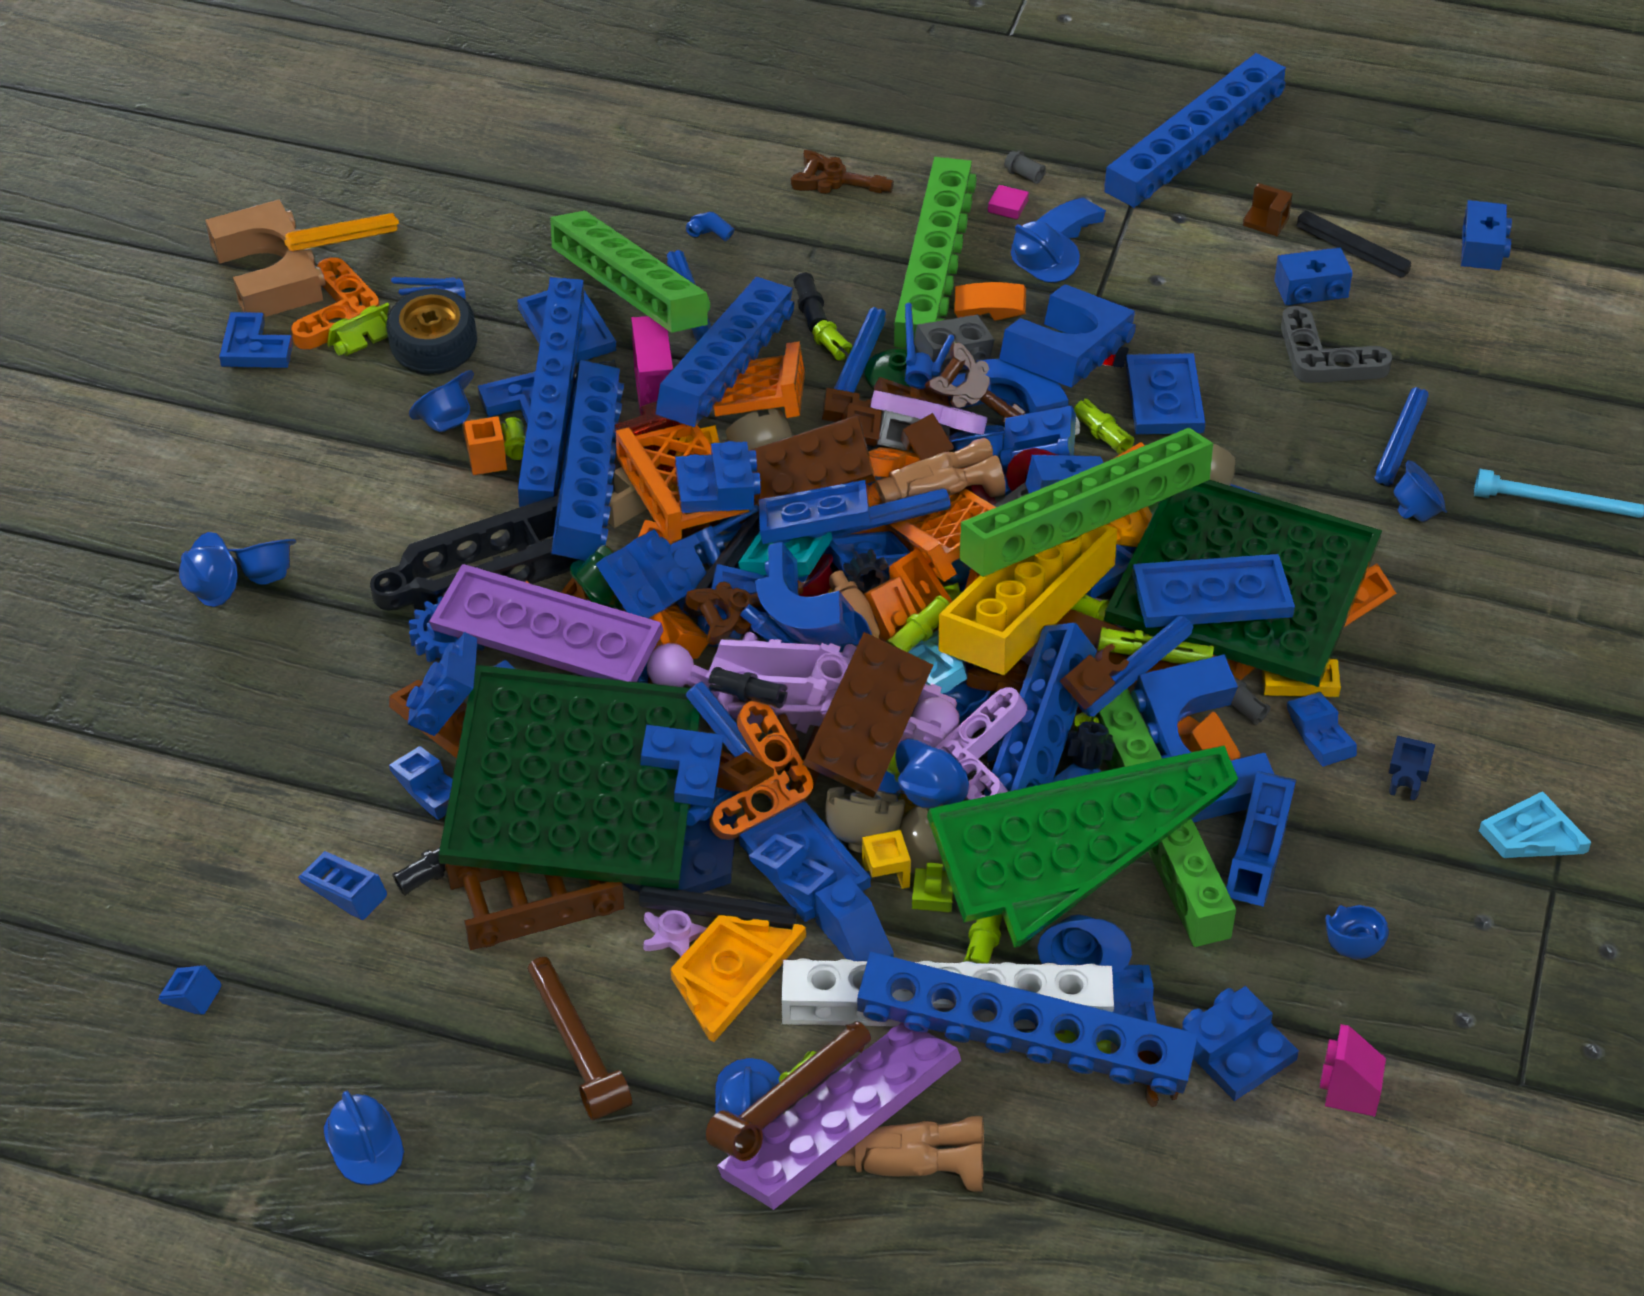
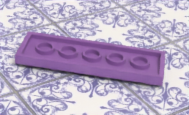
M465 564L461 565L429 621L434 631L460 638L466 632L478 638L477 644L586 677L637 682L664 631L661 622Z
M901 1022L890 1029L886 1035L868 1049L862 1051L841 1070L831 1075L814 1091L800 1099L774 1122L767 1125L762 1130L763 1143L755 1157L748 1161H740L729 1156L719 1163L717 1167L721 1177L774 1210L962 1061L958 1048L927 1032L910 1030Z

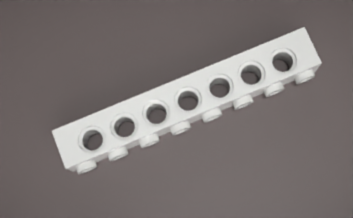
M848 959L838 961L783 960L782 1024L847 1025L858 1021L864 1026H897L901 1022L888 1019L887 1022H877L866 1018L863 1012L857 1011V996L867 961H852ZM969 961L961 963L915 962L1110 1012L1114 1011L1112 966H1098L1096 964L1057 965L1054 963L1036 965L1015 964L1012 962L980 964ZM899 989L892 994L896 1000L901 1002L909 1001L914 997L913 993L907 989ZM939 999L932 1004L940 1012H948L955 1007L951 1001L946 999ZM986 1009L978 1010L973 1014L980 1022H990L995 1018L994 1014ZM1025 1019L1019 1020L1014 1024L1016 1029H1036L1031 1021Z

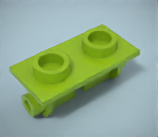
M388 302L378 307L375 305L363 310L360 315L350 320L345 318L334 323L329 329L328 347L333 345L338 356L343 354L348 356L367 347L368 343L363 337L366 334L373 344L387 338Z

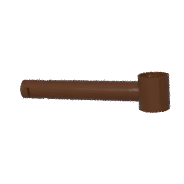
M548 957L534 959L528 965L527 970L585 1082L579 1085V1092L588 1116L594 1121L631 1106L632 1097L623 1074L620 1070L608 1073L563 984L560 982V978Z
M858 1021L847 1024V1028L836 1036L833 1041L826 1044L739 1116L727 1110L716 1113L710 1119L706 1128V1139L709 1145L740 1161H748L755 1157L763 1143L762 1130L846 1062L848 1058L857 1052L862 1053L865 1045L871 1041L868 1029Z

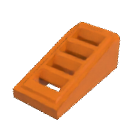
M673 605L650 618L662 623L664 631L660 639L663 644H679L689 651L693 659H698L708 645L707 634L677 605Z

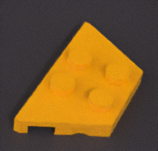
M718 915L671 967V979L710 1041L715 1042L780 968L783 960H787L806 938V927L794 924L793 930L769 927V921L752 919L745 921L738 917Z

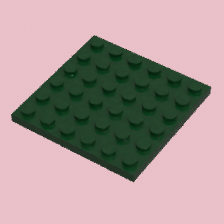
M1208 480L1159 502L1105 610L1104 621L1132 630H1141L1143 633L1155 636L1166 627H1145L1132 577L1133 564L1279 554L1295 605L1293 617L1193 624L1192 634L1183 642L1207 646L1212 645L1214 646L1213 655H1225L1226 659L1319 687L1376 552L1382 530Z
M475 665L474 688L468 696L440 844L439 863L679 889L689 804L674 802L678 770L640 765L646 725L698 731L700 713L686 697V693L690 688Z

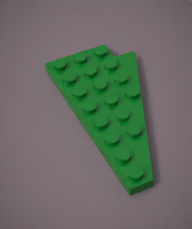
M1224 745L929 808L927 818L963 921L969 922L1002 914L1013 946L1016 948L1022 946L1235 787L1238 777Z

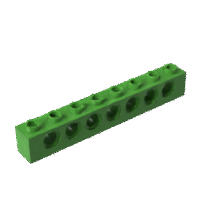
M934 157L895 318L894 347L907 348L906 303H911L914 339L917 324L942 321L944 319H941V316L947 317L949 297H946V295L952 296L954 276H951V274H957L959 255L955 254H961L963 234L960 233H966L968 214L964 213H970L972 194L969 193H975L977 174H971V160Z
M587 211L550 217L551 241L554 250L672 333L708 325L707 312L710 310V300L707 292Z
M1186 428L961 522L960 560L984 577L1210 480L1213 443L1191 428Z
M1128 688L1092 717V722L1093 718L1097 717L1099 723L1108 729V735L1113 736L1112 742L1115 743L1112 760H1105L1109 770L1162 759ZM1190 819L1148 852L1193 947H1198L1232 937L1236 907L1193 820Z

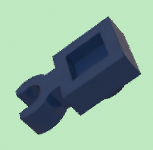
M1397 736L1388 772L1394 774L1389 788L1390 795L1395 796L1398 787L1406 786L1411 789L1410 799H1417L1421 781L1427 782L1435 744Z

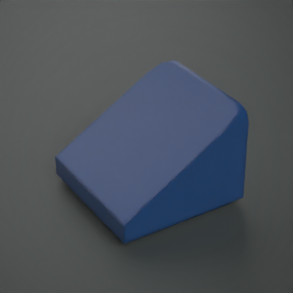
M206 966L177 968L161 992L158 1000L162 1004L203 1015L219 992L221 982Z

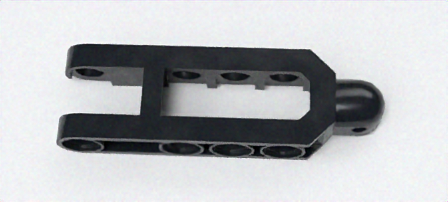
M559 495L409 544L398 566L383 570L371 578L370 588L373 602L380 609L387 611L396 610L411 604L415 610L425 611L424 603L429 601L433 605L437 604L438 597L448 590L457 573L436 580L426 578L461 567L462 564L467 565L517 548L518 552L504 557H500V555L493 557L492 561L474 567L519 581H528L530 584L569 572L572 563L579 559L551 554L553 537L541 542L539 541L554 535ZM506 530L502 536L491 539L495 532ZM473 541L469 547L457 550L462 543ZM439 552L436 558L430 561H423L428 554ZM525 565L521 571L514 574L510 573L515 567ZM383 578H388L386 583L380 584Z

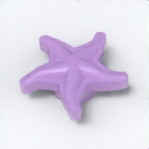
M678 910L667 911L660 917L654 916L651 912H646L644 914V922L655 935L651 939L644 941L643 949L645 951H654L670 947L681 957L689 949V942L698 939L707 927L691 923L688 914Z

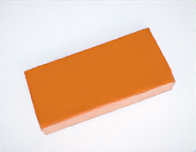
M1378 563L1368 568L1345 626L1397 594Z

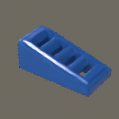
M326 851L298 877L301 883L350 915L364 920L387 896V891L378 874ZM331 868L334 869L324 879H321Z

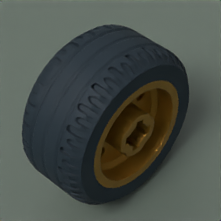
M437 288L418 290L401 298L388 314L387 333L391 352L399 364H402L408 370L421 374L445 373L464 364L475 350L477 331L474 313L469 303L457 293Z

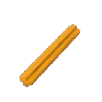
M393 213L302 229L288 232L284 243L289 251H298L397 231L399 220Z

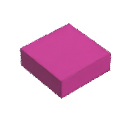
M999 185L988 203V212L1018 219L1028 202L1029 192Z

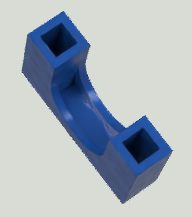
M1064 284L1050 295L1044 325L1065 333L1057 332L1019 318L1004 331L999 360L1072 388L1081 379H1086L1093 369L1097 366L1100 367L1110 355H1115L1122 345L1132 340L1136 325L1133 324L1135 311Z
M1220 655L1140 674L1135 689L1131 692V696L1139 713L1141 712L1145 725L1163 759L1191 753L1183 744L1178 733L1177 724L1181 720L1195 713L1231 705L1238 686L1225 655ZM1266 753L1232 760V765L1238 777L1235 787L1193 817V822L1248 809L1257 771L1274 774Z

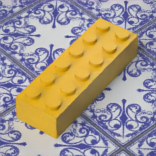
M1103 525L984 577L980 575L939 614L938 651L988 669L991 672L1005 675L1039 641L1043 627L1055 625L1115 565L1117 528Z

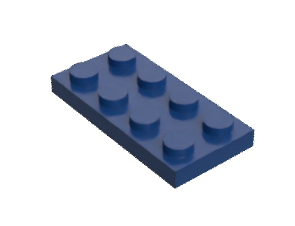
M1279 554L1133 564L1132 577L1146 628L1167 626L1178 616H1185L1192 624L1288 618L1294 615L1295 605Z

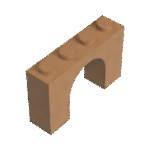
M280 199L205 220L210 245L219 264L258 253H271L283 257L279 262L270 267L233 277L238 303L243 312L263 313L264 317L323 300L321 287L326 285L321 268H315V259L311 249L289 251L288 247L285 246L286 234L297 230H295L296 224L291 210L285 211Z

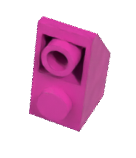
M1340 1025L1337 1041L1329 1039L1319 1088L1327 1090L1326 1107L1375 1116L1381 1096L1386 1058L1348 1025Z

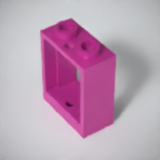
M648 316L631 317L634 373L641 423L669 421L671 419L655 415L660 384L673 370L668 330Z

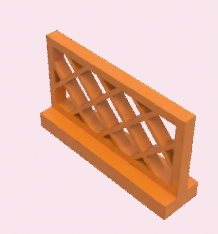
M800 341L786 343L785 355L751 360L745 373H740L737 376L734 386L726 389L721 402H715L713 406L715 417L784 407L786 418L800 416L805 380Z
M681 424L634 436L630 428L616 431L617 460L668 542L681 540L682 529L749 512V510L695 512L688 515L681 513L679 492L670 490L673 484L678 485L675 456L667 455V453L671 449L683 452V456L692 454L711 455V445L698 425L692 427ZM689 435L694 439L691 444L677 440V438ZM649 445L660 446L661 448L658 452L645 449L643 447ZM659 464L674 467V469L670 473L659 470L657 467Z
M967 489L949 496L951 506L947 510L885 525L888 531H891L910 552L919 548L935 575L944 582L957 574L951 563L960 558L961 522L996 508Z

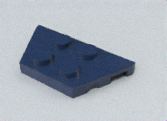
M723 812L724 816L720 820L721 825L729 824L734 829L733 825L737 820V813L728 817ZM710 818L705 821L699 820L693 826L686 825L679 889L677 890L704 893L732 882L735 838L725 840L717 837L711 830ZM622 883L632 891L640 892L641 887L644 886Z

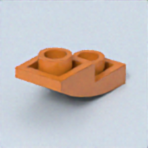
M985 282L955 286L954 312L957 318L990 313L993 320L997 321L1025 314L1026 288L1024 285L1005 282Z

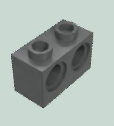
M978 315L917 324L914 339L916 353L928 354L933 362L936 361L947 337L951 334L954 335L953 343L959 342L963 344L973 356L975 363L976 361L990 359L994 338ZM950 350L941 366V374L951 361Z

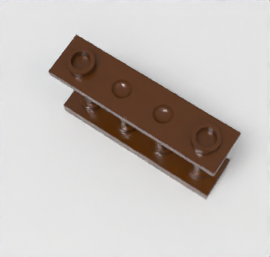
M445 864L450 889L464 887L474 918L464 920L470 951L482 947H492L500 942L596 916H606L615 911L625 909L623 887L620 882L588 879L590 887L567 893L561 876L544 875L552 897L528 903L518 872ZM503 876L513 907L489 913L480 882Z

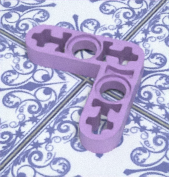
M877 390L873 392L870 407L875 409L887 410L920 419L933 413L941 424L981 435L984 434L987 417L970 411Z
M1012 687L1003 688L994 693L935 747L955 757L967 774L977 771L976 775L969 780V791L965 798L966 800L985 797L981 793L985 787L991 793L990 795L1008 792L998 777L978 759L1020 722L1027 712L1026 702L1017 690ZM986 727L982 735L971 739L977 730Z

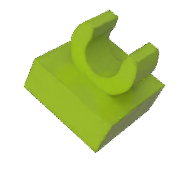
M927 863V869L915 868L912 909L952 912L953 890L946 870H943V864Z

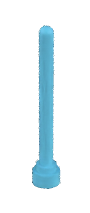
M1479 468L1474 487V496L1489 498L1490 495L1496 496L1497 493L1630 517H1644V505L1502 480L1500 475H1494L1492 470Z

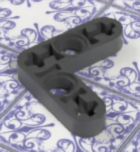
M1291 306L1284 310L1281 331L1294 375L1300 381L1317 383L1379 379L1389 374L1392 354L1386 348L1365 346L1323 349L1312 313L1307 308L1301 306ZM1296 342H1307L1311 346H1299ZM1346 362L1349 363L1351 366L1341 367L1336 365L1335 363Z

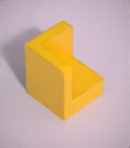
M901 830L862 837L863 869L866 872L870 871L872 878L897 873L901 888L905 889L910 888L911 859Z

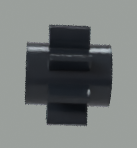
M871 548L867 553L859 554L854 551V557L850 564H843L846 573L849 574L846 577L848 582L854 581L863 594L890 580L887 573L883 571L889 566L884 557L876 560V554Z
M1083 722L1078 727V731L1069 730L1065 745L1069 749L1067 755L1073 756V763L1081 768L1097 769L1102 765L1103 759L1112 760L1115 743L1112 742L1113 736L1108 735V729L1100 723Z

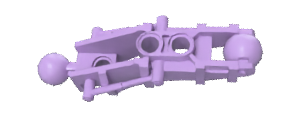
M746 632L742 641L721 639L709 671L694 665L689 651L681 645L672 643L660 645L652 652L647 661V674L652 683L657 685L683 687L686 684L693 687L702 681L709 688L711 683H708L711 671L715 667H721L722 669L740 674L746 672L755 673L759 679L777 684H785L788 688L785 692H788L784 706L780 709L774 708V706L770 707L776 717L785 713L791 724H797L796 730L807 733L809 725H821L856 650V646L848 644L844 647L843 652H839L841 647L832 643L829 645L824 643L812 645L781 643L782 640L772 639L769 642L758 641L756 634ZM932 683L930 686L925 684L900 742L909 738L935 748L959 726L956 700L940 693L942 687ZM712 691L732 718L737 720L742 707L746 703L739 701L737 696ZM751 711L747 722L749 724L756 723L760 728L764 717L761 714L755 716Z

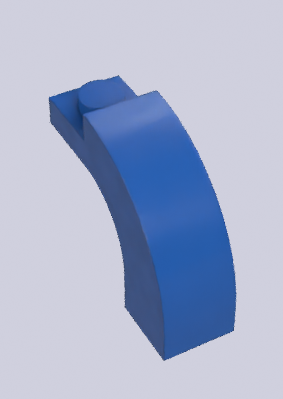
M999 359L980 360L985 361L989 366V371L986 374L990 378L988 390L1011 406L1016 404L1025 411L1024 414L1068 406L1069 400L1058 382ZM966 373L957 375L952 385L957 387L965 380ZM948 396L950 407H953L950 402L951 396ZM979 400V401H978L977 403H975V404H972V405L966 404V405H965L964 407H962V408L971 407V406H975V405H980V404H984V403L981 402V400Z
M783 542L768 545L769 561L765 562L767 577L755 580L756 591L762 606L788 636L803 644L821 645L824 643L829 645L832 643L834 645H842L855 641L854 608L842 593L835 591L815 597L799 596L797 559Z
M1257 771L1237 852L1232 860L1226 886L1231 899L1264 907L1285 835L1296 785L1295 779Z

